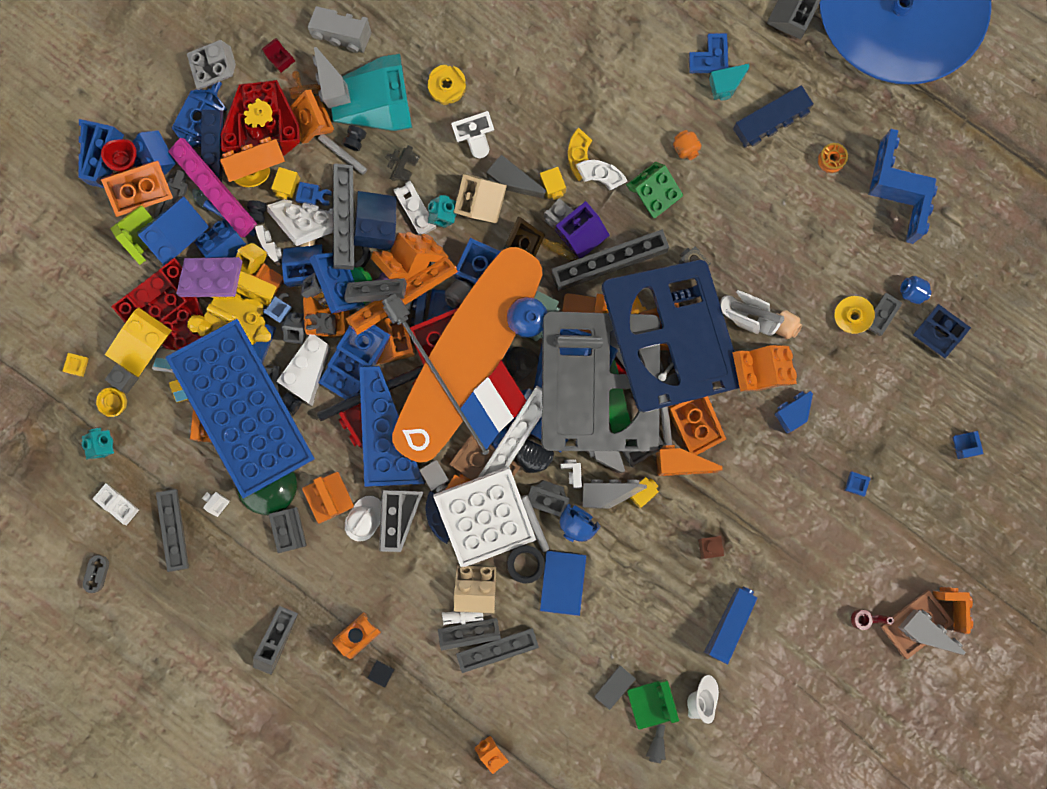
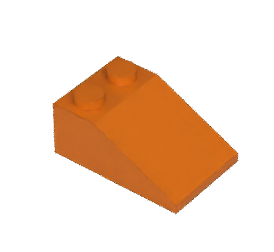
M158 160L129 168L125 171H119L104 176L101 179L116 217L130 213L140 205L145 208L173 198Z
M709 397L668 406L669 417L688 452L698 455L726 440Z
M665 445L656 452L658 476L707 474L722 471L721 465L681 448L675 449V445Z

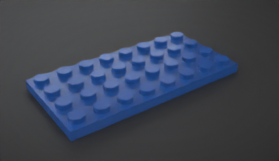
M238 319L165 357L243 499L315 460Z

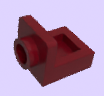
M277 38L262 48L269 62L280 73L295 62L293 56L281 45Z

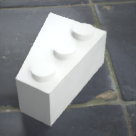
M309 335L277 382L313 406L315 394L319 387L318 382L324 371L331 347L317 336Z

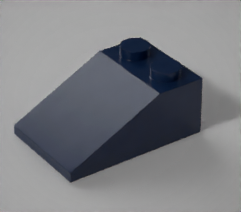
M358 191L354 224V245L391 250L395 242L396 196Z

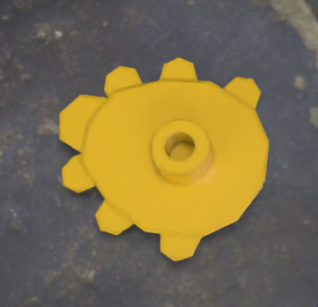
M256 99V103L253 105L248 104L249 111L244 112V115L247 116L244 120L246 124H252L254 128L257 127V124L264 127L267 121L271 122L273 120L272 109L268 103Z

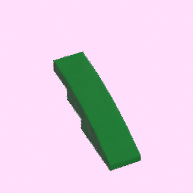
M613 360L610 366L611 374H619L615 360ZM610 389L609 424L613 434L622 431L630 424L623 389Z

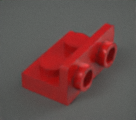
M361 404L345 412H340L341 418L338 420L344 430L348 428L351 435L349 438L353 445L363 448Z

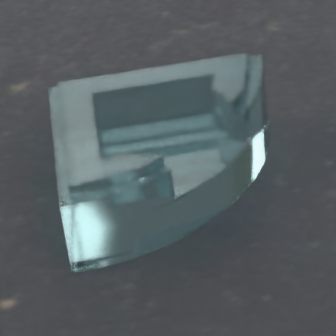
M193 189V197L197 204L204 210L210 211L203 206L205 201L209 199L201 190Z

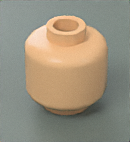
M784 310L779 314L784 316V321L775 333L785 339L795 338L802 328L801 320L798 316Z

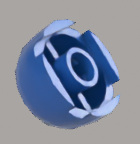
M531 297L516 300L507 312L509 328L521 337L538 335L543 331V317L547 313L546 307L541 301Z
M568 504L560 516L559 523L564 532L563 536L571 542L574 540L578 542L590 540L601 526L598 521L594 524L591 521L593 517L576 505L571 508V504Z

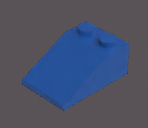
M183 196L138 231L137 234L165 266L206 231L209 226Z

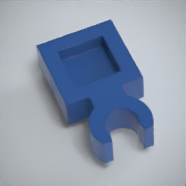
M299 182L296 202L316 206V202L320 201L321 204L329 206L330 202L324 200L323 197L325 195L332 196V192L327 189L319 191V185Z

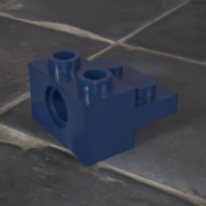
M937 304L913 336L946 359L971 327ZM935 327L938 328L940 331H942L944 334H946L947 337H945L943 334H941L940 332H938V331H937L936 329H934V328H935Z

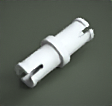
M442 612L443 625L461 623L463 625L466 624L465 622L483 621V613Z

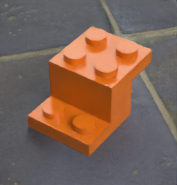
M407 232L397 234L390 252L373 251L371 259L388 279L405 278L407 281L425 270L429 262H437L445 256L447 258L449 256L443 251L441 246L437 245L430 235H415L414 233Z
M769 345L751 351L733 352L740 392L762 391L778 386L797 384V373L793 367V354L789 346Z

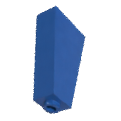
M744 586L742 589L736 588L704 653L728 665L756 603L757 597L753 596L754 591Z

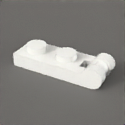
M411 181L406 182L405 186L397 187L393 190L418 235L427 234L437 228L436 225L428 223L429 213ZM410 192L412 197L405 200L403 195Z

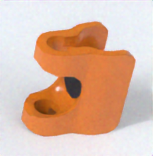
M365 612L333 639L332 643L344 657L352 659L381 633L379 629L370 624Z

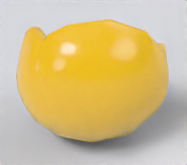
M115 387L104 388L97 396L96 405L98 410L106 417H115L126 409L127 398L124 392Z

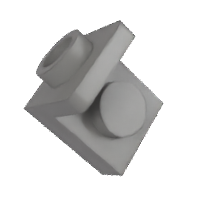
M558 199L549 210L544 212V221L550 227H556L559 222L574 210L561 199Z

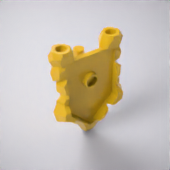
M237 293L235 297H212L214 299L208 305L205 316L193 315L187 324V327L192 332H198L200 336L204 337L238 319L252 345L256 342H268L271 340V333L265 327V320L261 316L263 315V304L257 299H243Z

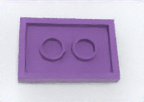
M239 257L184 258L177 289L178 296L235 297L242 260Z

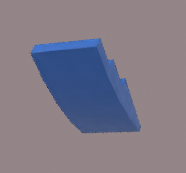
M375 325L357 335L349 326L337 345V350L327 365L328 368L318 383L345 400L359 394V367L375 366L391 335Z

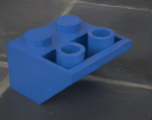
M159 130L141 132L132 141L136 148V159L131 168L158 160L164 175H166L176 164L174 158L168 152L169 149Z
M225 219L216 222L213 228L201 234L194 242L206 258H236L238 249L247 245Z
M322 244L283 249L282 270L284 284L287 287L303 286L304 279L315 273L309 258L314 255L323 254Z

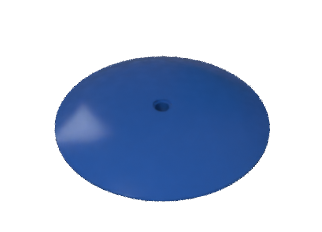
M821 0L819 3L822 22L829 39L837 51L851 65L878 80L907 85L935 81L953 73L964 65L982 43L991 17V0ZM900 3H904L906 7H902Z

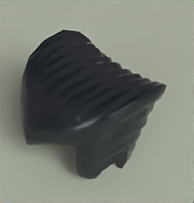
M527 439L517 453L516 459L523 471L526 473H536L547 469L554 458V451L545 450L542 445Z

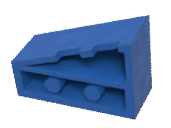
M79 119V125L81 126L79 143L81 144L78 178L89 185L104 188L101 179L112 174L113 170L103 162L101 150L107 142L123 139L124 134L113 126Z

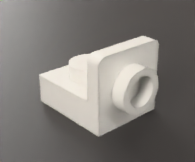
M564 460L565 464H561V469H573V472H569V484H573V489L582 488L581 463H576V460Z

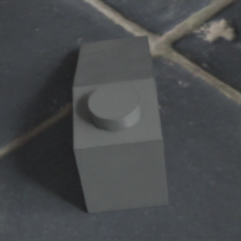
M500 155L486 172L487 180L507 185V191L542 199L546 196L544 188L503 155Z
M279 606L253 657V668L272 675L298 613Z

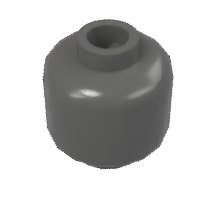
M455 280L445 291L446 303L453 309L459 308L473 286L466 280Z

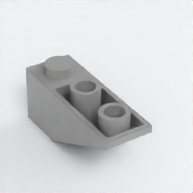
M314 47L315 55L312 57L314 65L318 69L316 80L321 86L319 91L321 102H324L328 108L351 103L348 85L320 50Z
M591 480V483H584L583 507L610 509L646 489L647 485L639 484V480H627V483H621V480H609V483H603V480Z
M913 610L898 627L914 642L964 655L966 653L961 648L963 645L955 638L951 639L947 636V630L940 624L935 625L931 621L932 617L924 610Z

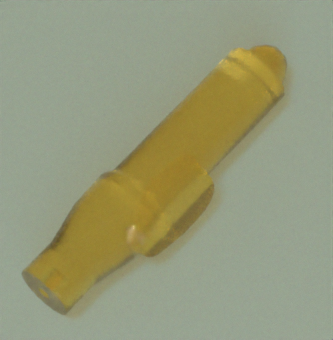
M547 239L544 240L543 245L551 251L556 252L571 262L577 260L576 255L564 249V245Z

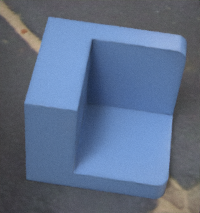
M275 296L263 312L279 323H282L292 307Z

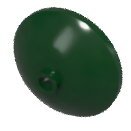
M291 472L244 499L239 491L238 495L242 503L249 510L257 514L269 515L283 511L291 504L297 492L295 472Z

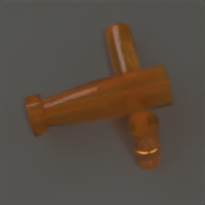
M294 71L292 73V77L298 86L289 88L291 99L298 98L305 90H312L313 95L318 94L321 90L319 84L301 85L299 72Z

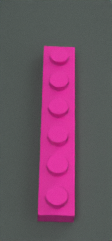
M179 138L168 151L240 237H246L257 225L255 220L184 138Z

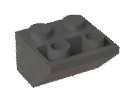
M778 0L767 24L801 40L821 0Z

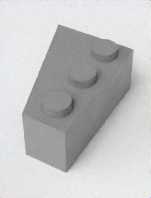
M315 7L308 24V30L313 38L317 40L325 39L337 47L340 45L347 47L353 53H364L372 33L368 18L362 17L361 20L352 18V14L347 13L346 16H341L335 10Z
M381 491L379 552H401L423 492Z

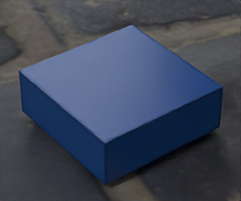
M850 472L844 491L865 497L870 477Z

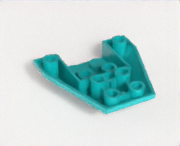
M400 54L382 56L342 76L348 85L351 103L331 108L333 122L389 131L412 128Z

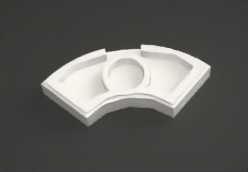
M587 160L576 164L584 182L590 180L599 181L609 191L627 182L626 177L619 169L600 160Z

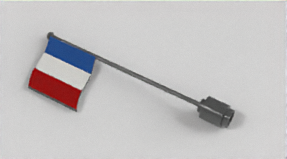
M396 294L389 296L382 301L384 311L393 324L396 322L398 325L403 324L483 451L482 454L487 455L489 453L487 448L497 434L518 415L527 400L502 360H500L492 374L471 393L460 408L406 323L409 319L407 315L410 314L407 307Z

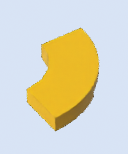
M578 127L569 142L568 162L573 175L580 182L582 177L576 164L589 160L587 151L592 143V139Z

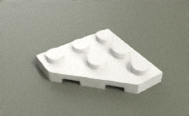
M285 199L267 205V212L296 246L333 233V209L331 208L329 211L319 209V206L305 203L300 206L292 204V201Z

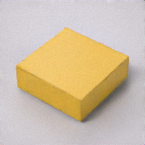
M68 353L62 372L84 377L89 358Z

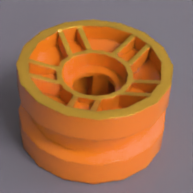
M839 143L826 145L818 156L820 168L827 173L838 172L848 160L847 150ZM832 155H834L833 158H834L836 161H832V160L830 159V157H831Z

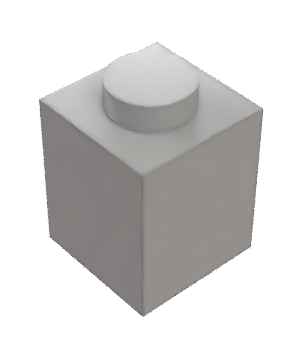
M437 460L420 469L432 492L436 490L438 493L447 488V483L450 481Z

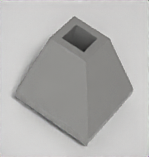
M222 40L187 53L197 90L233 77L236 63L231 46Z

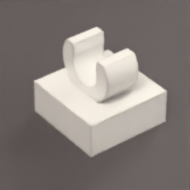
M206 492L202 497L207 502L203 508L216 517L220 515L230 502L226 497L217 492L213 495Z

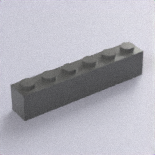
M662 229L555 267L551 270V275L559 292L668 252L669 245Z

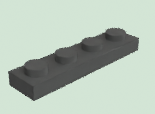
M178 490L157 492L156 498L167 572L189 569Z
M533 628L456 653L461 672L465 673L537 649L539 646Z

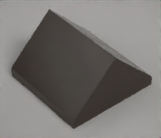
M517 217L503 250L509 247H518L536 257L545 234L521 217Z

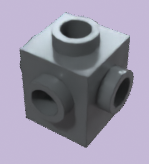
M289 312L286 320L282 321L281 330L284 333V342L304 343L307 335L305 333L304 314Z

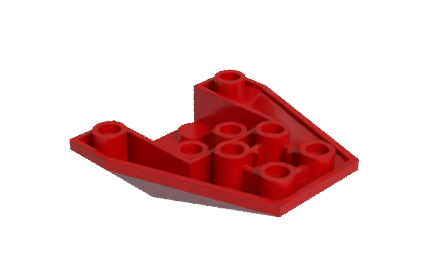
M278 81L239 84L221 132L222 151L226 153L233 150L235 154L242 151L241 147L252 143L254 147L260 144L259 140L271 137V140H277L282 155L285 156L300 143L299 124ZM256 99L268 103L272 109L273 120L271 122L267 121L264 127L257 124V127L254 128L252 124L248 125L244 120L247 117L244 115V112L249 111L248 104L253 105L256 103Z
M174 258L111 307L125 323L139 307L172 330L161 346L177 351L203 337L198 332H192L187 327L191 316L201 315L204 317L197 297L178 296L177 289L182 266Z

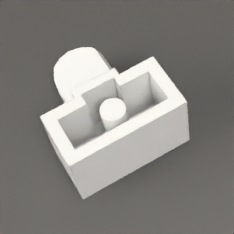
M488 111L451 123L458 143L467 140L474 157L484 158L487 156L489 145L485 134L494 131Z

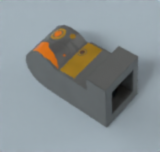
M313 273L304 279L301 295L305 298L311 296L322 307L328 308L317 276Z

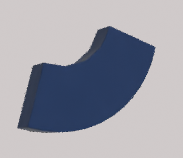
M429 491L425 508L428 524L437 538L448 544L450 538L433 496L436 493Z

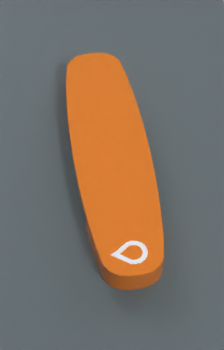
M509 247L502 250L487 267L455 312L428 357L460 408L471 393L492 374L500 360L503 359L516 335L509 328L507 322L509 308L518 299L524 297L534 298L542 278V267L539 260L518 247ZM425 362L412 387L392 433V440L396 450L416 462H427L433 459L463 422V419L427 362Z

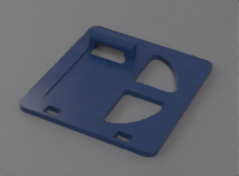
M705 261L687 262L612 278L603 282L602 292L635 404L640 412H649L740 388L733 357V345L711 273ZM688 279L696 280L697 285L691 288L670 292V283ZM643 288H649L654 297L662 329L635 335L630 330L632 305L638 293ZM699 297H701L702 302L682 306L678 308L674 305V303L697 299ZM659 344H667L678 377V385L671 386L654 377L641 362L638 350ZM720 381L722 388L713 390L712 383ZM666 395L669 401L659 403L658 396Z

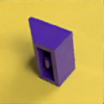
M586 201L555 227V232L578 259L585 257L610 236L600 217Z

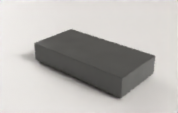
M619 665L594 697L610 710L635 681V678Z

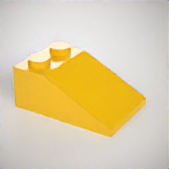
M138 307L124 324L105 355L139 377L172 330Z

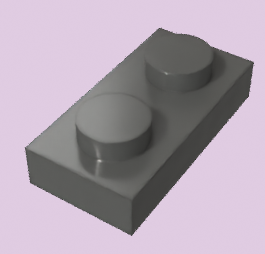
M885 293L874 309V322L868 329L878 336H882L901 307L902 302Z

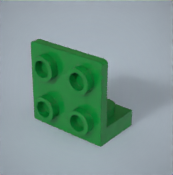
M656 161L626 184L629 191L638 194L652 218L658 217L683 197V193L666 165Z
M663 679L627 690L639 730L668 721L671 723L679 721L668 680Z

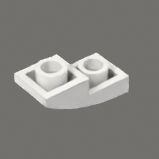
M263 225L256 226V233L263 249L268 252L267 254L277 266H280V259L283 257L281 248L277 247L274 242L269 243L272 241L269 230L266 231Z

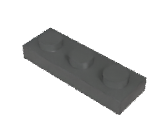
M405 278L348 283L344 298L347 303L385 300L393 294L404 299L407 283Z
M497 618L438 629L441 651L501 639Z

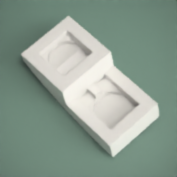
M106 483L93 498L105 511L110 512L126 526L139 511L131 502Z

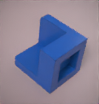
M978 431L953 436L958 459L984 454Z

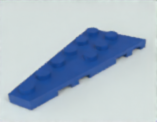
M380 366L359 367L364 486L424 484L417 462L402 455L393 444L392 433L399 415Z

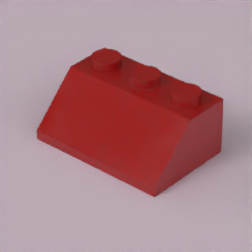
M458 308L410 327L428 357ZM415 345L424 366L426 360L424 359L419 349Z

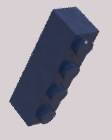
M800 85L736 122L733 130L745 148L749 145L753 147L762 141L761 138L766 135L771 137L778 132L777 129L784 126L786 128L794 123V119L807 116L814 104L803 86Z

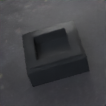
M376 660L367 679L385 688L395 669Z

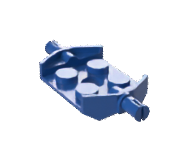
M221 82L213 84L211 89L190 91L172 126L176 135L179 138H184L191 147H201L202 118L199 121L193 120L194 114L197 112L202 113V109L227 111L217 96L222 85Z

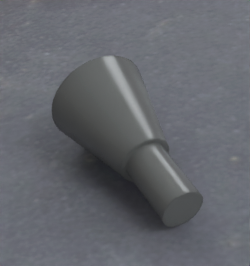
M657 725L656 735L646 754V757H650V762L661 764L662 760H666L663 739L665 725Z

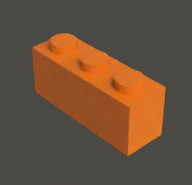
M271 137L259 140L260 144L253 147L251 143L241 147L242 151L234 154L232 150L222 154L223 158L219 160L228 182L285 162L277 140H271Z

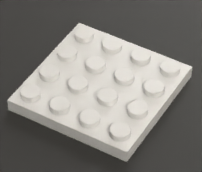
M509 466L433 495L460 567L472 565L536 540Z

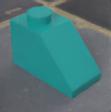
M749 64L711 72L709 82L714 100L720 99L724 101L734 95L749 70Z

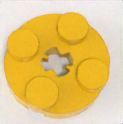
M440 65L433 69L428 80L430 95L442 105L458 101L466 91V80L462 71L455 66ZM446 80V82L451 81L452 84H450V88H443L441 86L444 85L442 82Z

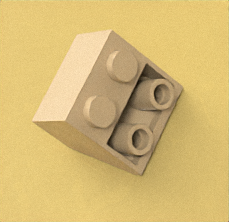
M463 174L454 213L497 223L507 185Z
M457 565L454 612L494 613L497 567H460Z

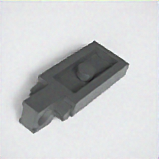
M178 170L175 178L167 181L173 198L158 204L154 218L163 213L180 198L185 197L188 184L185 183L188 176L186 172Z

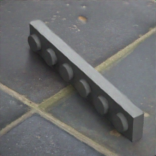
M333 164V269H354L353 165Z

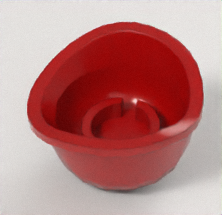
M112 140L103 146L101 157L105 165L110 169L125 171L135 163L136 148L129 140Z

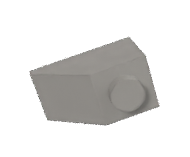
M588 451L590 457L594 456L595 461L620 474L625 472L619 451Z

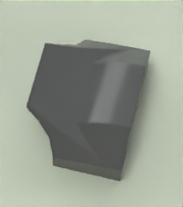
M544 480L536 486H531L528 495L532 508L559 517L570 499L566 496L564 487Z

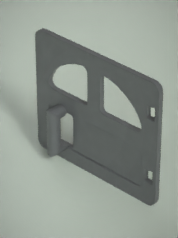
M548 312L543 317L541 444L545 450L655 451L659 446V409L649 412L638 411L632 422L622 431L612 434L609 430L610 389H631L627 374L610 373V332L613 330L609 313ZM630 314V330L633 334L637 335L660 329V320L656 315ZM560 330H590L591 336L560 335ZM660 344L639 349L638 352L643 365L659 380ZM560 348H591V355H560ZM565 439H576V446H565ZM626 439H636V446H625Z

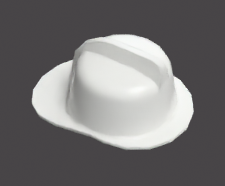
M365 496L355 503L354 508H352L345 520V531L351 539L365 541L375 533L380 525L381 501L378 498Z
M704 676L699 683L698 690L691 693L687 699L688 717L701 719L707 724L712 723L714 720L719 695L717 682L712 676Z

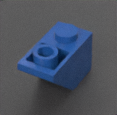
M802 391L793 397L795 401L791 404L785 402L777 407L779 411L774 415L787 434L808 421L813 397L811 391L806 394Z

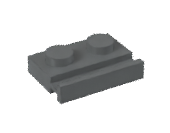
M298 507L269 514L277 553L307 546Z

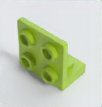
M142 205L110 228L116 239L139 265L146 261L142 254L148 246L138 236L137 232L154 220Z

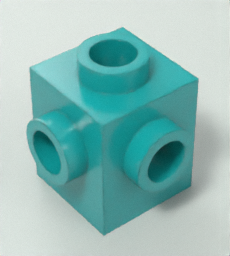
M440 195L431 200L428 205V223L443 228L453 224L457 213H454L456 201L446 195Z
M95 428L82 436V448L85 450L86 460L105 458L114 454L113 438L110 435V430L102 431L101 428Z

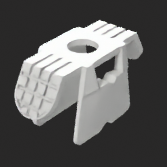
M736 291L746 305L770 312V304L745 292ZM726 295L720 300L723 315L733 320L737 326L755 334L761 332L771 336L775 334L781 325L759 317L758 321L747 317L748 313L732 309L731 303L733 301L739 302L732 296Z

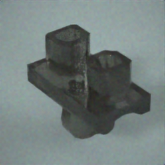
M409 145L406 148L404 147L399 158L400 151L396 149L393 154H386L385 158L389 161L387 167L392 169L394 164H396L389 179L403 182L410 180L412 172L405 169L404 166L406 163L416 166L420 158L419 155L412 151L413 147Z

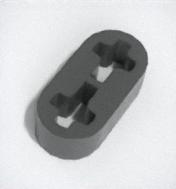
M96 555L89 560L83 580V588L88 593H97L104 586L109 568V561L105 556ZM100 560V563L103 564V567H99L97 571V566L94 564L95 561ZM96 575L95 583H98V585L92 588L89 585V581H93Z

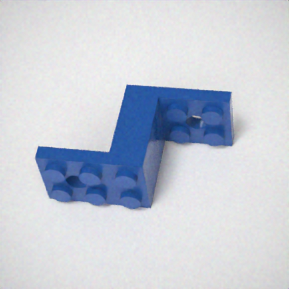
M890 129L880 141L868 195L913 206L906 243L914 244L924 234L926 235L929 230L927 220L933 211L934 205L931 202L932 197H935L938 186L935 185L936 178L892 168L896 158L893 156L894 149H897L900 138L897 137L899 130Z

